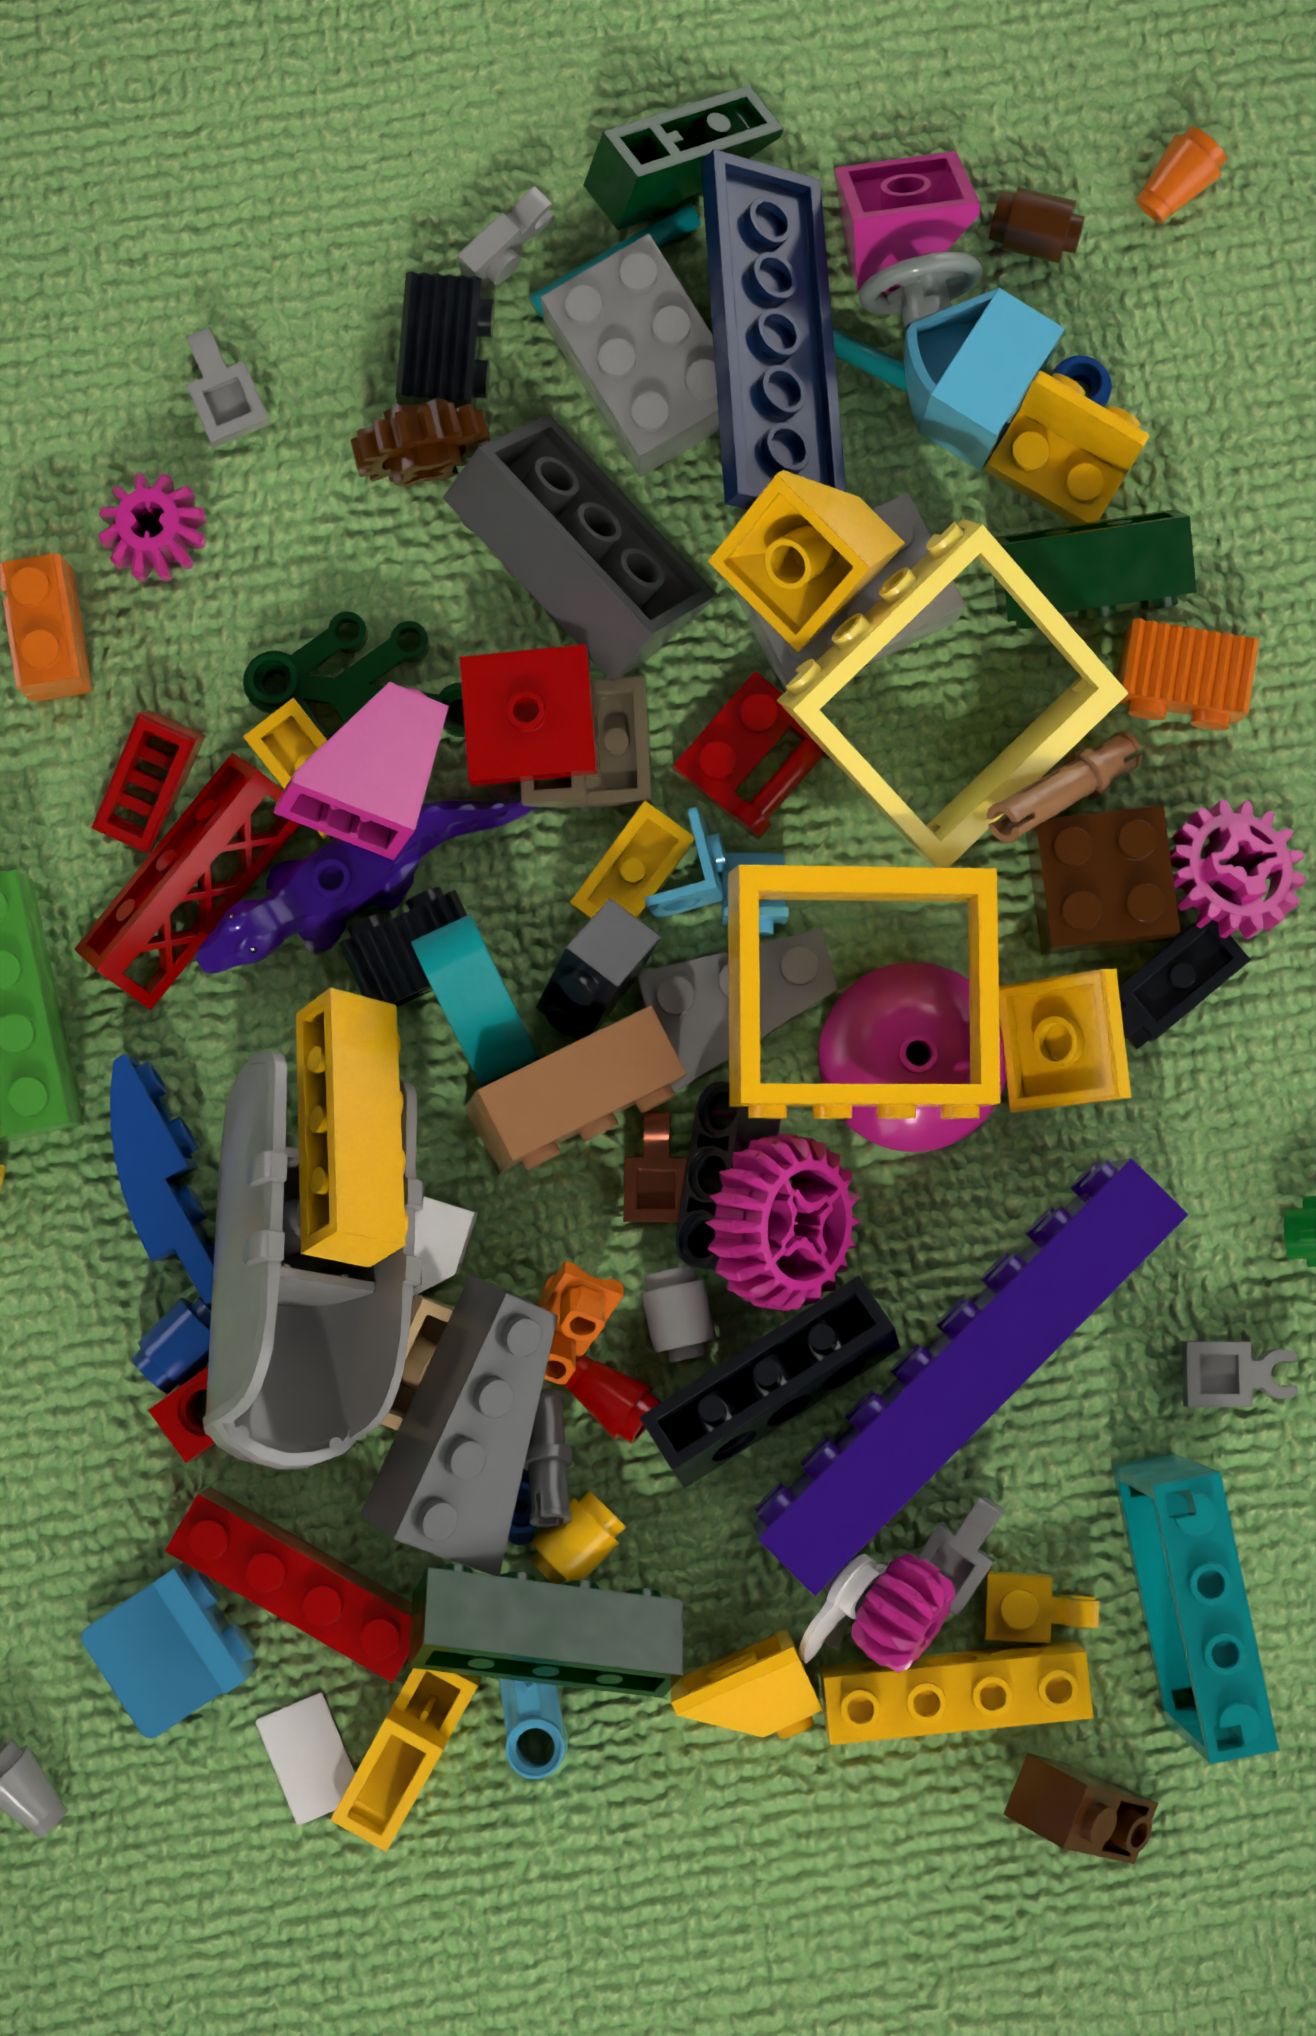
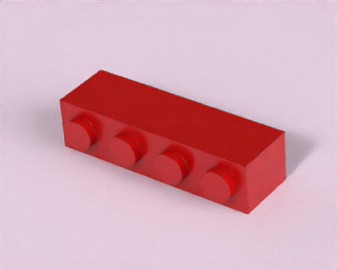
M211 1486L196 1495L165 1552L391 1683L394 1682L409 1656L412 1602Z

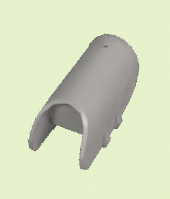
M269 1051L249 1056V1061L241 1068L226 1101L219 1163L206 1415L203 1417V1429L205 1434L212 1438L217 1447L240 1460L276 1469H301L344 1454L357 1440L378 1427L388 1415L394 1403L404 1371L413 1288L422 1285V1258L414 1256L415 1212L423 1209L424 1183L421 1180H416L417 1094L415 1087L409 1082L399 1079L400 1091L404 1099L401 1114L402 1150L406 1156V1167L403 1175L404 1208L408 1215L406 1246L368 1268L301 1254L299 1149L285 1146L287 1110V1063L285 1056L280 1052Z

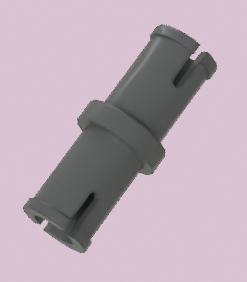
M551 1389L541 1390L524 1469L528 1471L530 1524L537 1527H557L561 1523L568 1524L572 1521L569 1509L567 1468L573 1464L572 1448L565 1445L564 1395L560 1391Z

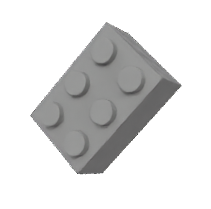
M649 233L540 297L543 323L640 478L719 431L713 335Z
M908 492L872 509L905 544L872 583L801 651L797 652L736 590L734 591L784 692L787 690L785 686L798 674L795 671L798 666L809 659L817 661L835 644L831 640L832 635L844 621L857 613L864 615L882 598L878 592L889 577L904 567H908L911 570L929 552L926 549V544L931 536ZM952 580L864 667L956 623L965 607V603L954 581Z

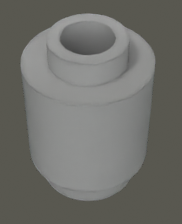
M691 1266L644 1275L647 1291L642 1292L641 1296L654 1353L667 1350L669 1363L707 1355L704 1342L717 1338L704 1279L697 1280L695 1268Z

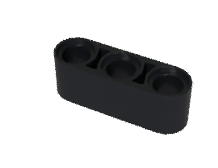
M724 1081L713 1082L707 1086L699 1096L696 1105L676 1232V1248L682 1261L694 1268L714 1271L720 1256L707 1249L715 1238V1229L705 1222L715 1217L717 1205L709 1196L720 1193L723 1188L719 1172L733 1168V1152L748 1149L750 1140H759L763 1137L768 1138L769 1135L777 1136L781 1119L748 1118V1107H729V1083Z

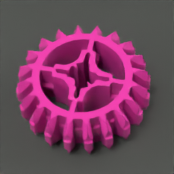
M779 1133L777 1136L769 1135L768 1138L763 1137L759 1140H750L748 1149L733 1152V1168L719 1172V1177L723 1184L721 1192L709 1196L717 1206L715 1217L705 1222L715 1229V1238L707 1249L720 1256L716 1264L715 1273L728 1279L727 1290L735 1292L738 1296L743 1297L744 1301L751 1302L752 1305L783 1311L799 1310L801 1306L818 1302L821 1293L835 1291V1274L848 1271L844 1257L847 1250L857 1247L851 1240L852 1227L861 1221L852 1215V1206L858 1200L859 1195L847 1189L852 1179V1172L842 1169L840 1166V1154L826 1149L824 1143L816 1142L813 1138Z

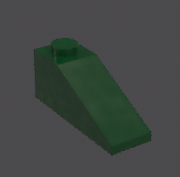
M746 85L603 131L583 186L615 228L620 230L667 214L703 190L701 162L713 149L749 159L778 140L784 128L750 85Z

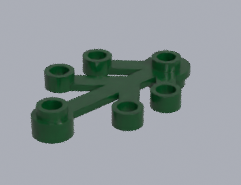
M341 612L332 618L328 629L290 655L275 650L256 656L248 664L244 672V691L249 701L257 709L268 714L274 713L294 698L328 741L333 735L324 733L304 700L330 704L345 724L384 687L372 683L403 661L414 663L422 660L427 655L430 647L429 638L426 630L419 623L405 621L393 629L391 637L335 678L310 675L337 652L354 653L361 650L367 642L368 630L363 619L354 612ZM349 622L358 625L359 634L355 640L342 642L337 638V631L341 625ZM408 632H414L421 636L420 646L412 652H405L399 648L401 636ZM273 674H282L287 678L285 689L278 694L268 693L265 689L266 680ZM461 683L448 685L439 694L422 692L428 698L449 706L443 730L455 737H465L464 723H457L450 718L453 706L463 703Z

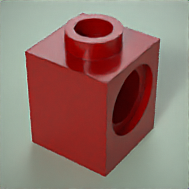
M208 1366L148 1410L185 1463L198 1459L216 1446L212 1438L205 1434L203 1422L199 1420L195 1412V1401L198 1395L207 1389Z

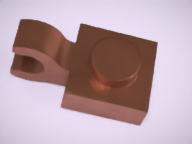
M644 1112L643 1157H624L623 1222H678L688 1157H670L671 1112Z

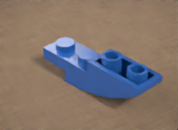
M124 1054L113 1061L110 1089V1128L115 1164L127 1208L150 1260L163 1261L177 1253L205 1305L212 1304L215 1243L212 1244L200 1224L202 1220L207 1218V1214L192 1187L186 1185L180 1188L176 1181L198 1168L191 1153L199 1149L197 1142L180 1116L171 1120L160 1100L161 1097L168 1094L167 1089L151 1062L146 1061L140 1064L136 1057Z

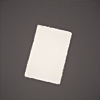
M317 1693L257 1719L256 1725L296 1824L302 1825L335 1811L355 1772L323 1694Z

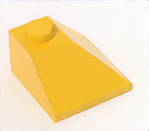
M782 470L774 476L708 562L799 652L872 583L905 542L860 497Z
M788 1628L683 1675L670 1689L671 1704L677 1716L762 1738L774 1732L777 1733L779 1739L799 1734L815 1723L812 1715L823 1710L804 1664L799 1658V1653Z

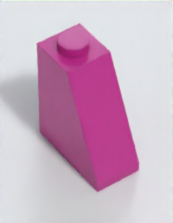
M389 682L294 772L277 800L273 813L395 860L416 829L449 706L428 698L421 691L404 688Z

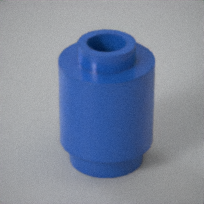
M183 1297L180 1298L138 1342L141 1349L131 1358L132 1362L161 1391L169 1394L178 1384L183 1385L194 1377L209 1362L211 1304L205 1305L201 1297L194 1304Z

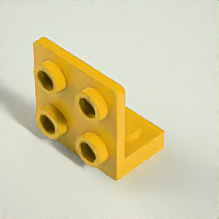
M1038 371L1028 388L1018 413L987 462L984 471L1075 525L1099 521L1150 435L1140 429L1141 424L1137 418L1124 409L1116 406H1108L1106 409L1085 397L1084 389L1073 379L1058 373L1050 376L1043 371Z

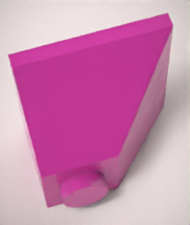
M956 151L834 168L847 262L857 291L861 289L862 285L871 276L888 266L921 255L947 252L980 215V202ZM896 284L882 293L895 291L901 286Z

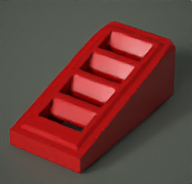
M154 711L139 712L91 828L142 852L151 854L196 761L205 735ZM152 735L178 746L176 755L172 756L148 745ZM141 758L168 770L166 779L163 780L137 768ZM130 782L158 794L156 803L153 804L127 792L126 790ZM119 805L148 817L149 820L146 827L143 828L115 815Z

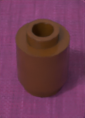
M1018 187L1016 193L1001 190L992 220L989 240L1003 243L1002 250L1060 264L1064 252L1076 253L1085 216L1074 214L1076 200Z

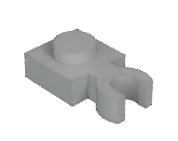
M535 186L527 191L507 216L502 212L457 255L461 275L481 278L483 290L491 282L499 285L507 280L521 262L519 255L523 252L522 245L530 238L539 234L553 220V215L548 211L552 207V203Z
M1182 1341L1183 1406L1253 1407L1252 1388H1259L1265 1394L1276 1398L1286 1399L1298 1395V1388L1291 1385L1278 1386L1272 1379L1271 1371L1274 1365L1280 1361H1297V1353L1291 1350L1274 1348L1263 1352L1258 1359H1252L1250 1341Z

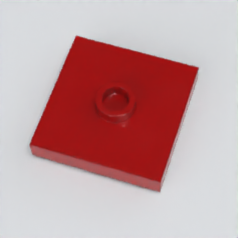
M586 644L460 657L468 782L471 786L598 774L589 650Z

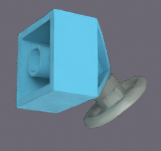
M954 251L937 252L895 263L877 272L862 285L859 291V301L866 310L873 313L902 314L904 327L907 331L904 345L906 387L918 432L982 471L1018 413L1033 378L1038 371L1045 372L1065 328L1001 288L952 306V299L969 291L981 278L983 272L982 264L974 255ZM896 284L901 286L890 295H880Z

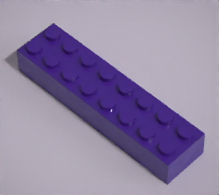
M1132 1158L1113 1162L1107 1159L1101 1164L1096 1161L1087 1168L1070 1187L1077 1196L1065 1208L1060 1206L1055 1210L1053 1207H1050L1026 1231L1025 1234L1032 1242L1019 1255L1016 1252L1012 1255L1008 1252L1002 1255L980 1278L987 1287L973 1302L970 1299L965 1301L961 1298L950 1307L935 1324L942 1333L927 1348L916 1344L909 1349L890 1370L897 1379L881 1395L873 1390L866 1393L845 1416L852 1425L834 1443L827 1436L822 1438L800 1461L805 1470L801 1477L789 1489L782 1482L778 1483L754 1508L758 1513L756 1516L759 1518L753 1524L758 1540L814 1596L828 1584L1189 1215Z

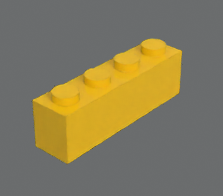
M331 987L296 1013L301 1254L369 1268L406 1246V1234L408 1231V1215L404 1208L403 1175L406 1167V1156L402 1150L401 1114L404 1099L400 1091L399 1082L401 1037L397 1032V1007L394 1004Z

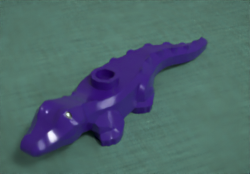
M521 793L505 799L491 801H440L422 804L416 829L395 860L334 837L333 841L305 859L284 861L274 866L266 879V888L271 890L272 893L259 900L249 899L235 903L229 908L215 930L199 946L195 959L205 973L216 974L224 972L236 966L252 964L265 959L277 950L284 940L297 933L304 940V947L306 949H310L313 952H325L340 940L346 929V921L367 907L373 905L390 910L398 907L414 883V874L420 860L431 850L455 837L494 829L512 823L538 807L523 806Z

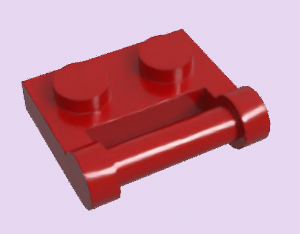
M754 671L674 763L673 770L742 829L759 840L771 827L768 819L822 757L826 759L830 757L777 701L782 693L758 672ZM789 730L802 740V743L751 802L744 801L735 792Z

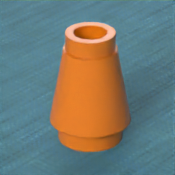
M1189 127L1183 135L1175 134L1143 186L1142 191L1135 198L1137 205L1151 219L1163 224L1170 215H1173L1221 177L1219 169L1227 161L1225 152L1208 134L1197 127Z

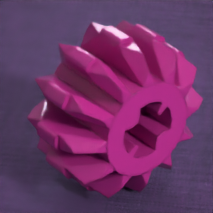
M136 473L133 481L136 491L128 494L123 487L119 485L113 486L112 494L120 505L118 507L106 506L100 508L99 516L110 526L99 533V540L105 548L114 549L110 560L118 569L131 565L132 575L136 580L145 581L153 567H155L162 581H170L172 579L171 563L177 560L186 570L192 569L194 562L186 552V549L205 547L206 539L204 535L195 529L202 526L207 521V517L202 508L191 507L195 495L188 486L174 490V482L171 477L162 473L151 489L146 477L143 474ZM151 519H154L158 525L161 524L163 527L161 533L155 537H152L149 531L143 529L144 524Z
M910 1553L900 1556L889 1563L885 1572L877 1577L872 1589L865 1594L866 1599L856 1612V1621L852 1625V1638L855 1640V1644L866 1652V1656L882 1667L886 1665L898 1673L918 1662L922 1653L929 1649L936 1634L941 1631V1626L950 1613V1606L955 1600L953 1582L940 1573L941 1569L925 1559L921 1561Z

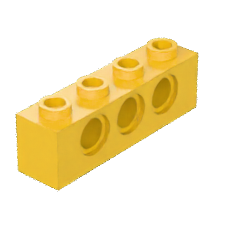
M1075 1640L921 1655L917 1663L912 1664L908 1669L899 1673L886 1665L882 1667L874 1660L819 1666L825 1731L830 1745L1094 1718L1087 1653Z

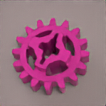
M1220 800L1209 811L1204 807L1197 810L1187 820V823L1172 836L1171 839L1177 846L1170 851L1171 865L1179 870L1173 875L1174 888H1183L1186 894L1177 906L1180 911L1194 906L1200 912L1196 920V926L1199 928H1203L1211 920L1218 922L1219 937L1227 938L1239 927L1243 937L1250 939L1263 928L1267 931L1274 928L1285 919L1284 915L1295 908L1300 902L1294 892L1306 883V876L1293 871L1292 867L1304 858L1303 851H1288L1285 843L1291 838L1293 832L1288 828L1277 833L1271 827L1275 814L1270 810L1258 819L1253 817L1251 802L1244 801L1232 812L1228 802ZM1206 838H1209L1210 843L1204 847L1206 859L1200 860L1203 843ZM1266 879H1270L1269 891L1265 882ZM1268 891V894H1267L1265 900L1262 901V897H1261V896L1264 895V894Z

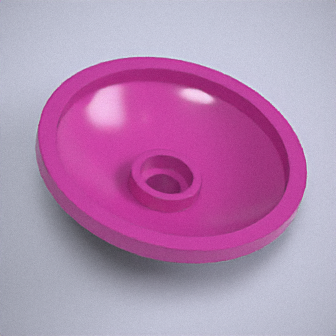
M904 962L884 966L858 979L835 1002L823 1025L818 1047V1065L822 1084H970L969 980L948 968L923 962ZM999 1020L1001 1096L1006 1082L1003 1038ZM919 1042L927 1047L929 1059L925 1065L915 1066L908 1061L906 1049L910 1043ZM996 1105L980 1107V1118L941 1119V1107H916L915 1119H877V1107H852V1118L842 1120L858 1135L878 1146L902 1152H923L943 1148L965 1138L986 1120Z

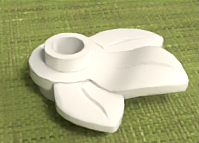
M863 1554L854 1560H850L825 1586V1590L829 1592L826 1603L813 1618L800 1642V1660L807 1664L816 1655L823 1643L832 1647H839L841 1645L851 1618L856 1619V1612L866 1599L865 1594L872 1589L877 1577L885 1572L887 1568L885 1564H876L872 1558Z

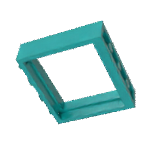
M1175 1453L1111 1465L1164 1721L1210 1764L1279 1751L1221 1472ZM1129 1486L1144 1494L1132 1496ZM1192 1687L1195 1699L1193 1701L1194 1705L1175 1708L1172 1691Z

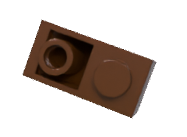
M1027 1753L1003 1815L1063 1849L1135 1864L1139 1852L1146 1846L1151 1836V1821L1158 1803L1067 1763Z

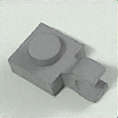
M209 327L186 336L203 378L186 384V387L213 448L270 425V420L245 362L242 361L226 367Z
M985 1496L979 1497L957 1533L942 1523L939 1524L917 1557L921 1561L925 1559L941 1569L940 1573L953 1582L955 1600L950 1606V1612L956 1616L962 1613L995 1562V1559L981 1551L980 1547L992 1532L1005 1510Z

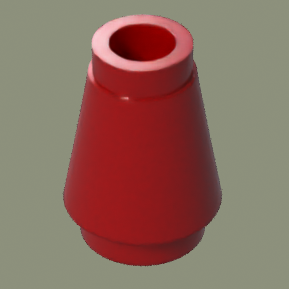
M586 1354L577 1361L576 1370L568 1382L563 1384L614 1440L621 1436L630 1444L635 1443L646 1430L639 1417L661 1403L660 1400L651 1395L653 1387L599 1361H594Z

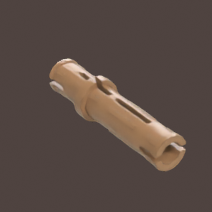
M1121 731L1116 732L1109 739L1092 749L1084 751L1082 748L1074 751L1065 758L1063 766L1007 799L993 804L988 809L987 819H994L1003 813L1006 815L988 825L991 832L1000 841L1011 843L1079 800L1086 799L1087 797L1091 800L1102 795L1108 790L1111 781L1128 771L1136 769L1141 764L1142 754H1135L1124 761L1125 757L1141 749L1139 742L1130 733Z

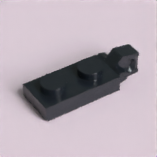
M1211 920L1203 928L1196 926V922L1193 923L1118 986L1125 1040L1128 1039L1136 1050L1146 1042H1152L1160 1037L1251 960L1231 935L1227 938L1219 937L1218 922Z

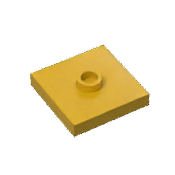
M1099 969L999 986V1020L1003 1038L1010 1113L1132 1098L1116 969Z

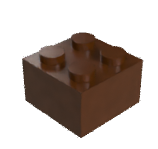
M1164 805L1050 818L1026 832L1041 955L1167 941L1180 933Z

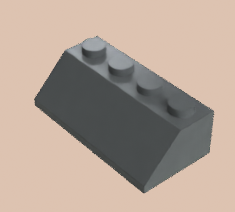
M550 414L478 447L443 496L447 504L459 515L462 523L486 544L499 558L504 568L512 576L516 577L538 600L548 616L559 623L578 645H587L590 661L602 669L612 681L617 680L646 662L718 595Z

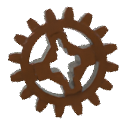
M433 399L427 403L409 406L401 404L383 412L385 419L372 421L374 428L359 429L356 431L358 437L350 440L356 468L360 477L370 476L371 481H376L389 476L390 482L403 487L431 480L443 481L457 475V466H465L468 463L467 458H471L478 447L491 442L483 409L474 410L471 404L455 409L454 403H449L444 399Z

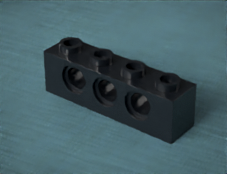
M858 1275L650 1409L639 1418L685 1489L901 1349L895 1327Z

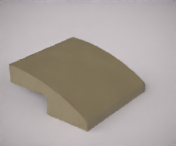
M644 676L623 677L615 681L611 679L591 680L598 774L521 781V800L523 806L562 808L640 806L644 800L653 805L647 683Z

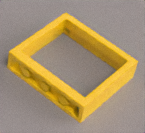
M738 865L728 873L729 1107H748V1118L764 1119L787 1118V1107H813V1119H851L852 1107H877V1119H915L916 1107H941V1119L980 1118V1107L1001 1104L997 868ZM759 899L968 902L970 1084L760 1083Z

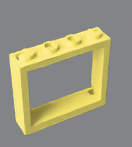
M962 519L958 524L954 521L941 535L935 533L926 544V549L929 552L911 570L908 567H904L889 577L879 589L878 594L882 598L864 615L857 613L844 621L832 635L831 640L835 644L817 661L809 659L795 669L798 674L785 686L787 690L777 699L783 708L917 853L929 864L939 868H949L989 829L988 825L997 821L1003 815L1001 814L994 819H987L988 809L993 804L1007 799L1042 778L1128 694L1126 689L984 525ZM978 557L1080 674V677L937 816L925 825L826 718L820 709L961 571Z

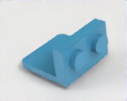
M184 1562L86 1627L81 1636L84 1647L139 1732L146 1738H155L222 1692L225 1695L246 1681L258 1668L252 1660L255 1657V1651L249 1639L236 1623L231 1625L228 1623L216 1603L219 1601V1596L210 1579Z

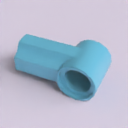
M498 1678L507 1734L505 1754L509 1765L517 1774L528 1779H541L551 1775L559 1767L567 1752L569 1738L563 1724L558 1686ZM531 1728H540L548 1732L555 1744L554 1755L543 1762L529 1759L523 1753L520 1745L522 1733Z

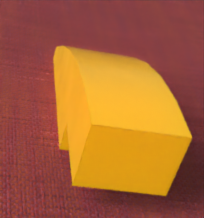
M413 1668L330 1821L387 1852L479 1686L482 1676Z

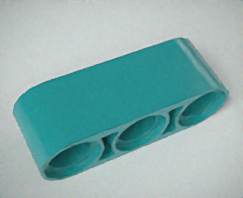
M471 914L411 941L423 971L481 1087L539 1060L530 1037Z

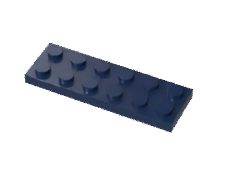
M713 149L701 162L725 505L749 509L774 476L782 470L846 492L820 179Z

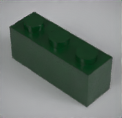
M1176 509L994 537L1060 614L1078 611V618L1080 619L1103 618L1116 614L1115 605L1139 601L1141 609H1161L1177 605L1178 595L1197 592L1190 516ZM993 576L997 613L1008 622L1016 621V627L1019 629L1039 628Z

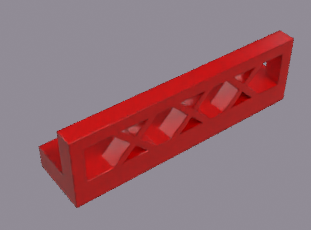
M232 752L74 950L95 970L145 1007L152 1010L193 959L199 946L215 930L227 910L241 899L300 825V823L280 816L269 831L251 834L250 815L266 795L277 802L283 790L257 768ZM238 850L239 868L230 880L211 883L210 865L220 852ZM198 899L199 918L188 930L171 933L170 914L180 902ZM159 949L160 967L144 987L124 974L125 970L140 952Z

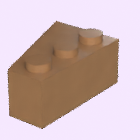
M652 1005L478 1089L464 1108L498 1175L523 1163L527 1171L561 1154L557 1144L579 1133L584 1142L616 1127L619 1123L615 1115L637 1104L640 1112L644 1113L674 1098L676 1095L671 1086L687 1074Z

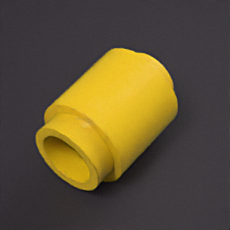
M590 1490L580 1501L573 1498L569 1502V1509L572 1515L570 1523H561L557 1527H545L531 1541V1544L539 1551L531 1562L551 1583L563 1584L566 1580H585L619 1545L616 1537L626 1526Z

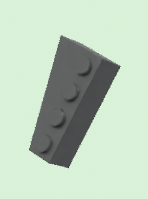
M470 1274L360 1512L361 1516L394 1540L493 1576L500 1575L558 1315L515 1293Z

